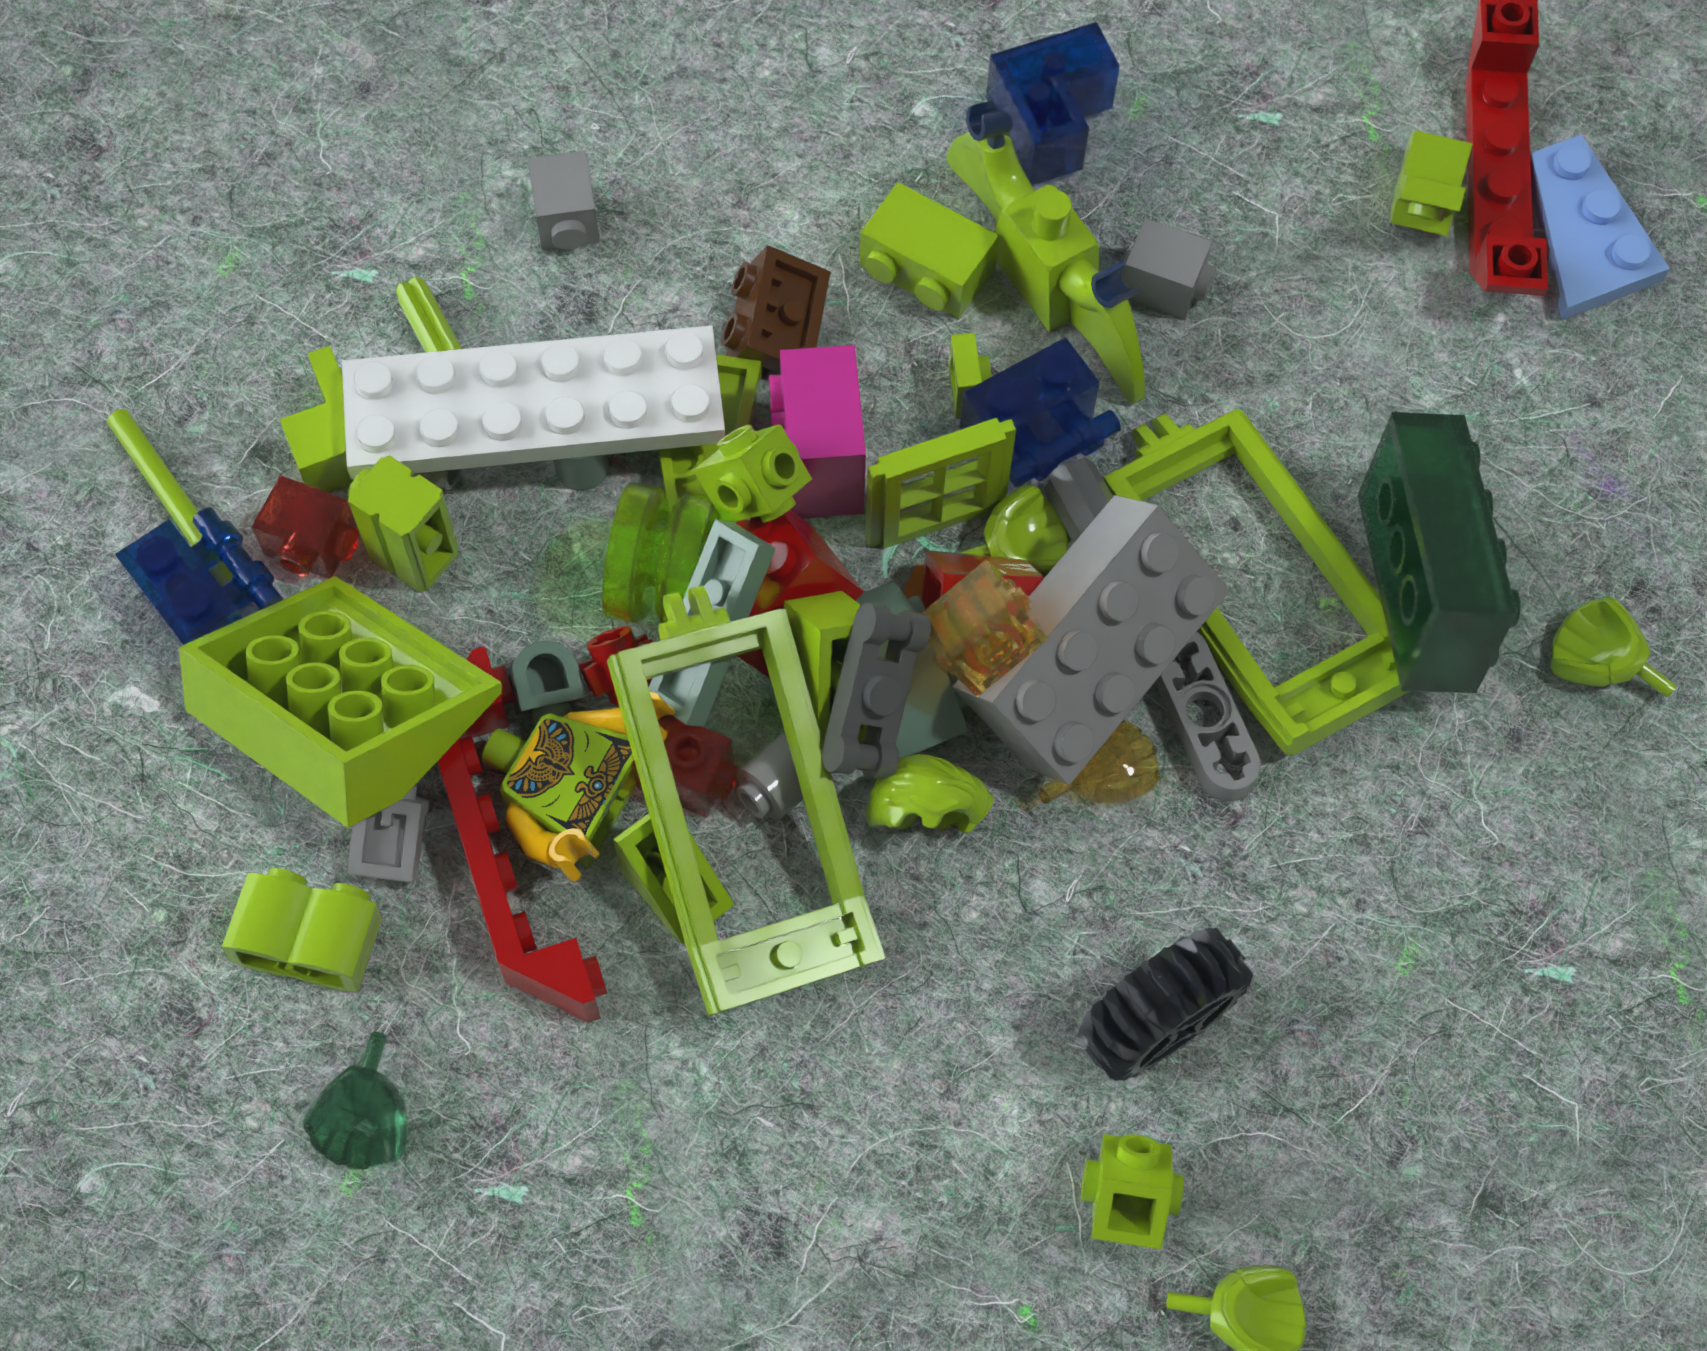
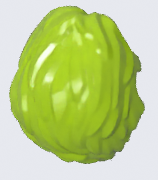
M915 754L899 758L898 767L894 775L883 780H876L874 787L870 791V800L866 808L867 824L872 828L888 826L890 828L903 829L910 827L917 817L920 816L922 824L928 828H937L944 831L949 826L958 824L959 831L967 834L972 832L977 824L986 817L993 805L994 798L979 778L963 768L955 766L942 758Z

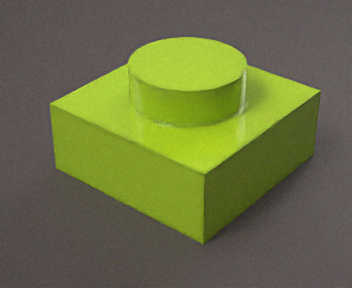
M975 333L951 334L948 369L955 418L979 416L981 393L991 391L989 356H978Z

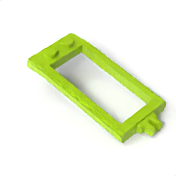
M1236 408L1197 429H1194L1190 424L1179 428L1166 413L1152 420L1157 436L1146 424L1132 429L1133 439L1139 448L1135 450L1136 460L1103 477L1112 496L1116 495L1144 501L1235 454L1368 635V637L1274 687L1218 608L1212 612L1197 632L1206 641L1220 669L1252 714L1286 756L1296 755L1429 681L1431 676L1435 675L1437 664L1399 622L1242 409L1239 411Z
M698 586L688 589V600L693 615L688 616L682 597L678 592L664 595L663 606L668 622L659 624L661 641L610 655L607 663L687 952L708 1016H712L886 959L864 895L831 772L824 768L822 763L823 743L786 609H777L731 622L724 607L713 609L705 587ZM762 648L833 905L718 940L647 679Z

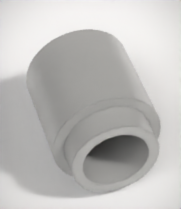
M785 731L737 771V779L740 784L736 789L737 796L746 809L758 818H763L766 815L773 820H780L803 800Z

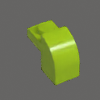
M1417 130L1411 132L1397 181L1390 213V223L1448 236L1453 215L1456 212H1460L1466 188L1461 187L1473 143Z
M330 345L307 353L325 403L279 419L310 499L353 482L350 479L346 461L342 367L338 366Z

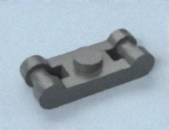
M864 603L857 610L822 748V763L828 772L851 774L855 769H858L867 778L880 780L895 774L899 762L896 740L918 652L923 650L928 644L931 634V623L926 614L903 610L898 615L891 613L887 606L874 603ZM889 640L885 658L878 657L880 645ZM861 724L868 725L863 744L859 743L858 740Z

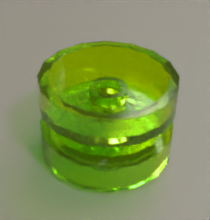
M632 482L626 485L616 508L605 558L602 584V608L605 618L640 624L649 614L655 600V613L658 623L668 622L663 606V596L678 592L682 600L684 599L714 520H720V515L709 496L684 492L674 504L669 516L668 499L663 489Z

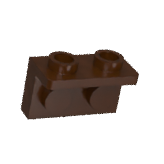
M769 245L751 263L743 262L735 275L731 289L732 295L737 297L735 311L727 320L721 337V345L727 347L725 356L759 360L763 367L781 374L780 350L817 348L831 271Z

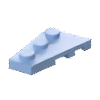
M1582 134L1531 153L1532 197L1538 222L1544 226L1550 251L1547 255L1550 274L1556 276L1560 298L1557 304L1561 320L1663 282L1670 270L1669 266Z

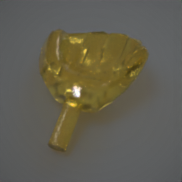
M1123 720L1069 786L1055 780L1040 788L1038 796L1043 803H1049L1071 790L1092 801L1104 802L1106 804L1123 803L1144 796L1151 792L1160 780L1155 747L1148 736L1142 734V729Z

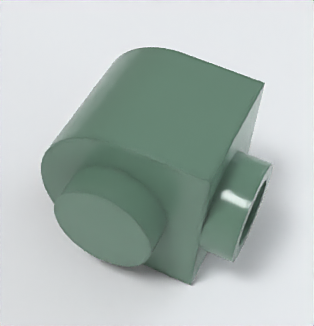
M538 641L528 645L515 658L510 667L509 682L515 698L516 715L531 712L534 724H537L545 714L551 713L563 717L568 712H571L569 704L579 702L585 698L577 662L572 653L557 642Z

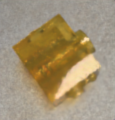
M987 560L983 561L922 612L928 616L931 623L929 643L936 655L933 660L944 673L949 671L951 674H954L976 697L986 691L1049 638L1031 611L1030 603L1033 601L1020 586L1016 589L1015 582L1012 579L1005 580Z

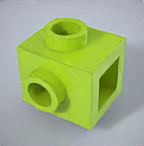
M781 424L754 431L751 425H745L734 430L717 443L719 450L693 470L722 520L733 523L758 516L762 522H769L782 516L796 504L792 496L812 480L799 456L796 446L788 438Z
M1103 1134L1099 1160L1086 1159L1081 1185L1080 1201L1092 1203L1091 1239L1162 1250L1168 1215L1179 1216L1184 1189V1174L1173 1173L1172 1145L1158 1143L1150 1137L1139 1134H1129L1123 1137Z

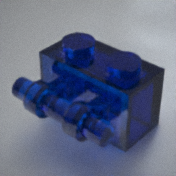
M1065 337L964 391L959 429L961 430L997 418L999 423L1012 419L1016 428L1009 480L1013 486L1018 488L1034 478L1040 482L1047 479L1048 474L1057 468L1059 464L1079 453L1088 456L1103 448L1104 440L1119 432L1121 425L1117 416L1111 410H1107L1093 418L1100 381Z
M211 507L200 510L193 517L192 523L201 533L202 537L199 542L191 547L170 519L115 553L134 589L178 647L242 619L243 617L239 610L252 601L262 610L283 600V597L272 585L274 575L261 560H253L242 546L243 536L231 521H222ZM220 562H223L233 575L232 580L222 587L209 571V569Z

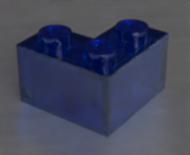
M1097 22L990 55L986 99L987 101H993L997 106V110H1004L1012 117L1013 128L1006 135L1012 140L1019 163L1032 186L1083 170L1089 134V126L1084 117L1113 109L1120 65Z

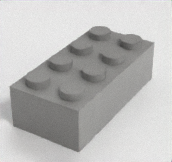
M1114 495L987 646H992L995 649L993 660L1012 646L1015 642H1005L1003 635L1006 628L1018 619H1025L1028 622V628L1024 637L1029 645L989 678L983 669L974 670L970 665L952 688L1028 769L1069 786L1230 591L1159 505ZM987 657L984 660H982L980 665H987L990 661V657Z

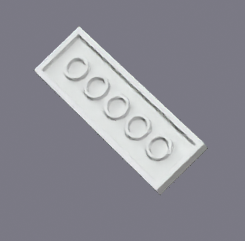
M712 325L342 360L346 461L351 480L355 479L362 470L372 468L381 457L384 458L388 455L412 469L414 474L717 444L725 437Z

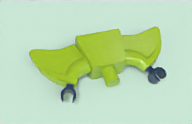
M993 101L970 106L966 112L968 132L953 140L946 157L952 170L978 195L997 222L994 233L999 235L997 264L1049 332L1071 321L1099 354L1130 404H1135L1144 399V368L1137 331L1128 299L1137 295L1139 290L1137 286L1129 289L1122 282L1120 271L1126 267L1125 263L1119 261L1099 272L1098 242L1071 207L1069 196L1053 185H1046L1035 191L1025 175L1017 158L1012 140L1006 135L1012 131V117L1004 110H997V106Z

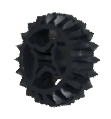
M1218 928L1196 930L1188 937H1181L1168 948L1164 947L1154 957L1144 961L1132 973L1125 975L1121 982L1106 991V995L1092 1005L1091 1011L1084 1016L1078 1032V1036L1087 1047L1085 1049L1086 1053L1094 1064L1103 1069L1109 1078L1114 1081L1137 1077L1144 1070L1152 1069L1157 1063L1167 1059L1199 1034L1204 1033L1211 1024L1222 1018V1015L1228 1009L1237 1004V1000L1246 993L1254 975L1244 962L1246 958L1232 940H1227Z

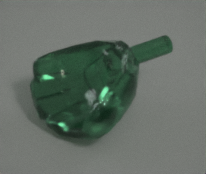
M371 1032L361 1066H350L337 1075L315 1098L303 1118L302 1127L310 1136V1143L313 1148L337 1166L346 1165L349 1169L367 1170L384 1164L398 1162L405 1151L407 1144V1116L403 1098L399 1095L398 1089L391 1080L377 1071L387 1036L381 1032Z

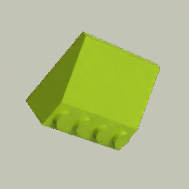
M337 576L179 647L185 711L347 828L402 800L502 693V686L499 680Z

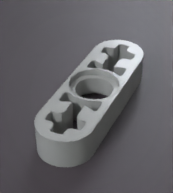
M1196 632L1179 652L1180 656L1191 655L1187 667V675L1191 684L1182 690L1185 680L1184 673L1180 665L1176 661H1172L1155 681V685L1203 789L1210 796L1218 800L1236 801L1248 795L1252 790L1261 768L1260 756L1206 641ZM1194 700H1208L1214 703L1220 710L1221 720L1214 726H1198L1188 718L1186 706ZM1227 734L1230 736H1226L1222 750L1231 765L1242 764L1243 767L1238 780H1233L1228 772L1219 774L1216 772L1221 760V753L1216 742L1220 741Z

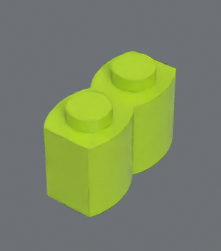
M271 868L268 874L248 873L222 944V949L229 961L267 974L295 977L318 986L358 993L382 922V916L377 903L370 901L371 895L361 888L344 883L333 884L331 890L311 888L306 886L307 880L303 876L281 868Z

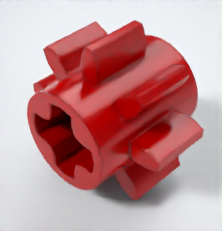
M621 626L605 631L588 641L586 646L591 658L578 663V666L589 691L593 692L594 697L606 693L610 703L618 705V699L607 663L610 655L617 654L620 651L653 643V640H648L646 634L635 638L630 626ZM652 678L647 679L648 687L650 685Z

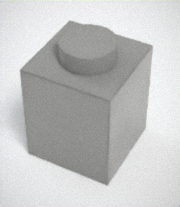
M586 150L527 158L542 250L555 248L571 250L579 248L584 244L600 242Z
M1145 218L1125 263L1126 267H1124L1122 282L1129 289L1137 286L1139 290L1137 295L1128 300L1185 320L1194 298L1204 302L1212 284L1216 267L1207 265L1212 241Z

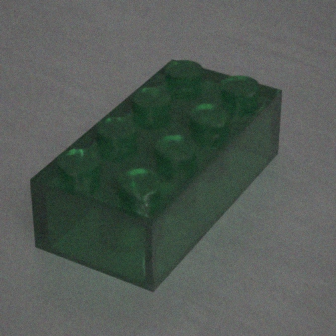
M1391 412L1357 494L1401 691L1477 693L1488 669L1496 665L1499 657V648L1509 629L1516 626L1520 616L1519 593L1515 588H1511L1505 567L1507 560L1506 544L1502 538L1497 537L1492 518L1493 496L1489 489H1484L1479 470L1480 448L1476 441L1471 440L1465 415Z

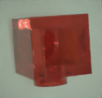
M281 475L251 526L265 556L273 558L279 566L288 572L303 577L308 576L311 572L327 579L332 578L340 562H347L351 558L359 540V530L348 500Z
M664 715L658 719V723L667 731L664 745L681 806L686 810L707 818L716 799L723 802L726 801L737 779L739 766L734 764L732 739L702 726L686 725L674 716ZM634 761L633 771L636 787L643 791Z

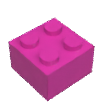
M855 345L780 350L781 374L769 375L771 427L781 424L788 438L796 446L799 456L812 478L810 482L792 496L796 504L791 510L801 518L864 514L866 450Z

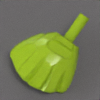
M1029 484L1021 486L1010 493L992 510V514L983 531L986 540L985 544L959 553L1027 560L1042 576H1046L1067 552L1066 545L1069 543V537L1053 505L1046 499L1038 487Z
M1608 596L1601 600H1590L1581 605L1564 619L1562 626L1558 628L1552 642L1550 668L1553 674L1562 680L1587 686L1605 687L1608 684L1614 685L1630 681L1637 675L1665 697H1669L1677 686L1646 662L1651 654L1646 639L1629 612L1614 597Z
M1251 1265L1241 1267L1236 1272H1231L1216 1285L1213 1298L1168 1292L1166 1308L1168 1310L1209 1315L1211 1330L1234 1351H1299L1306 1337L1305 1328L1307 1327L1303 1302L1298 1290L1297 1278L1292 1271L1282 1266Z

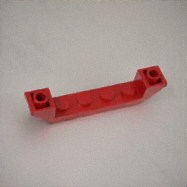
M1478 0L1466 77L1467 142L1473 143L1467 163L1469 273L1485 292L1545 296L1548 291L1546 239L1533 238L1528 72L1539 47L1538 0Z
M485 646L472 649L466 660L499 680L502 686V693L438 760V765L496 959L505 983L587 1023L601 1019L595 997L608 994L596 955L583 959L577 938L536 950V943L526 911L513 915L506 893L519 889L508 853L494 854L489 834L501 831L490 794L487 793L477 797L471 776L483 773L473 738L492 733L498 728L505 729L510 727L503 705L514 702L515 698L505 666L501 665L492 668Z

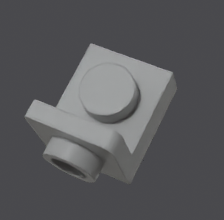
M415 785L402 800L353 825L347 874L404 882L416 881L419 873L425 814L432 812L434 798L416 796L417 785Z

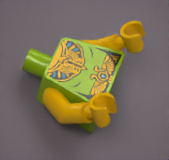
M650 692L657 720L664 715L673 716L675 714V709L657 693ZM620 707L568 712L563 717L551 713L545 714L540 718L527 741L498 728L488 739L482 753V762L507 774L500 788L506 808L505 821L526 857L554 868H560L571 882L578 881L582 876L574 865L576 861L590 868L595 858L599 856L601 847L640 781ZM659 725L664 741L667 737V731Z

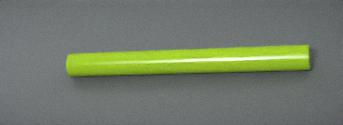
M118 409L111 413L106 421L108 426L230 602L239 603L245 600L252 593V587L127 409Z

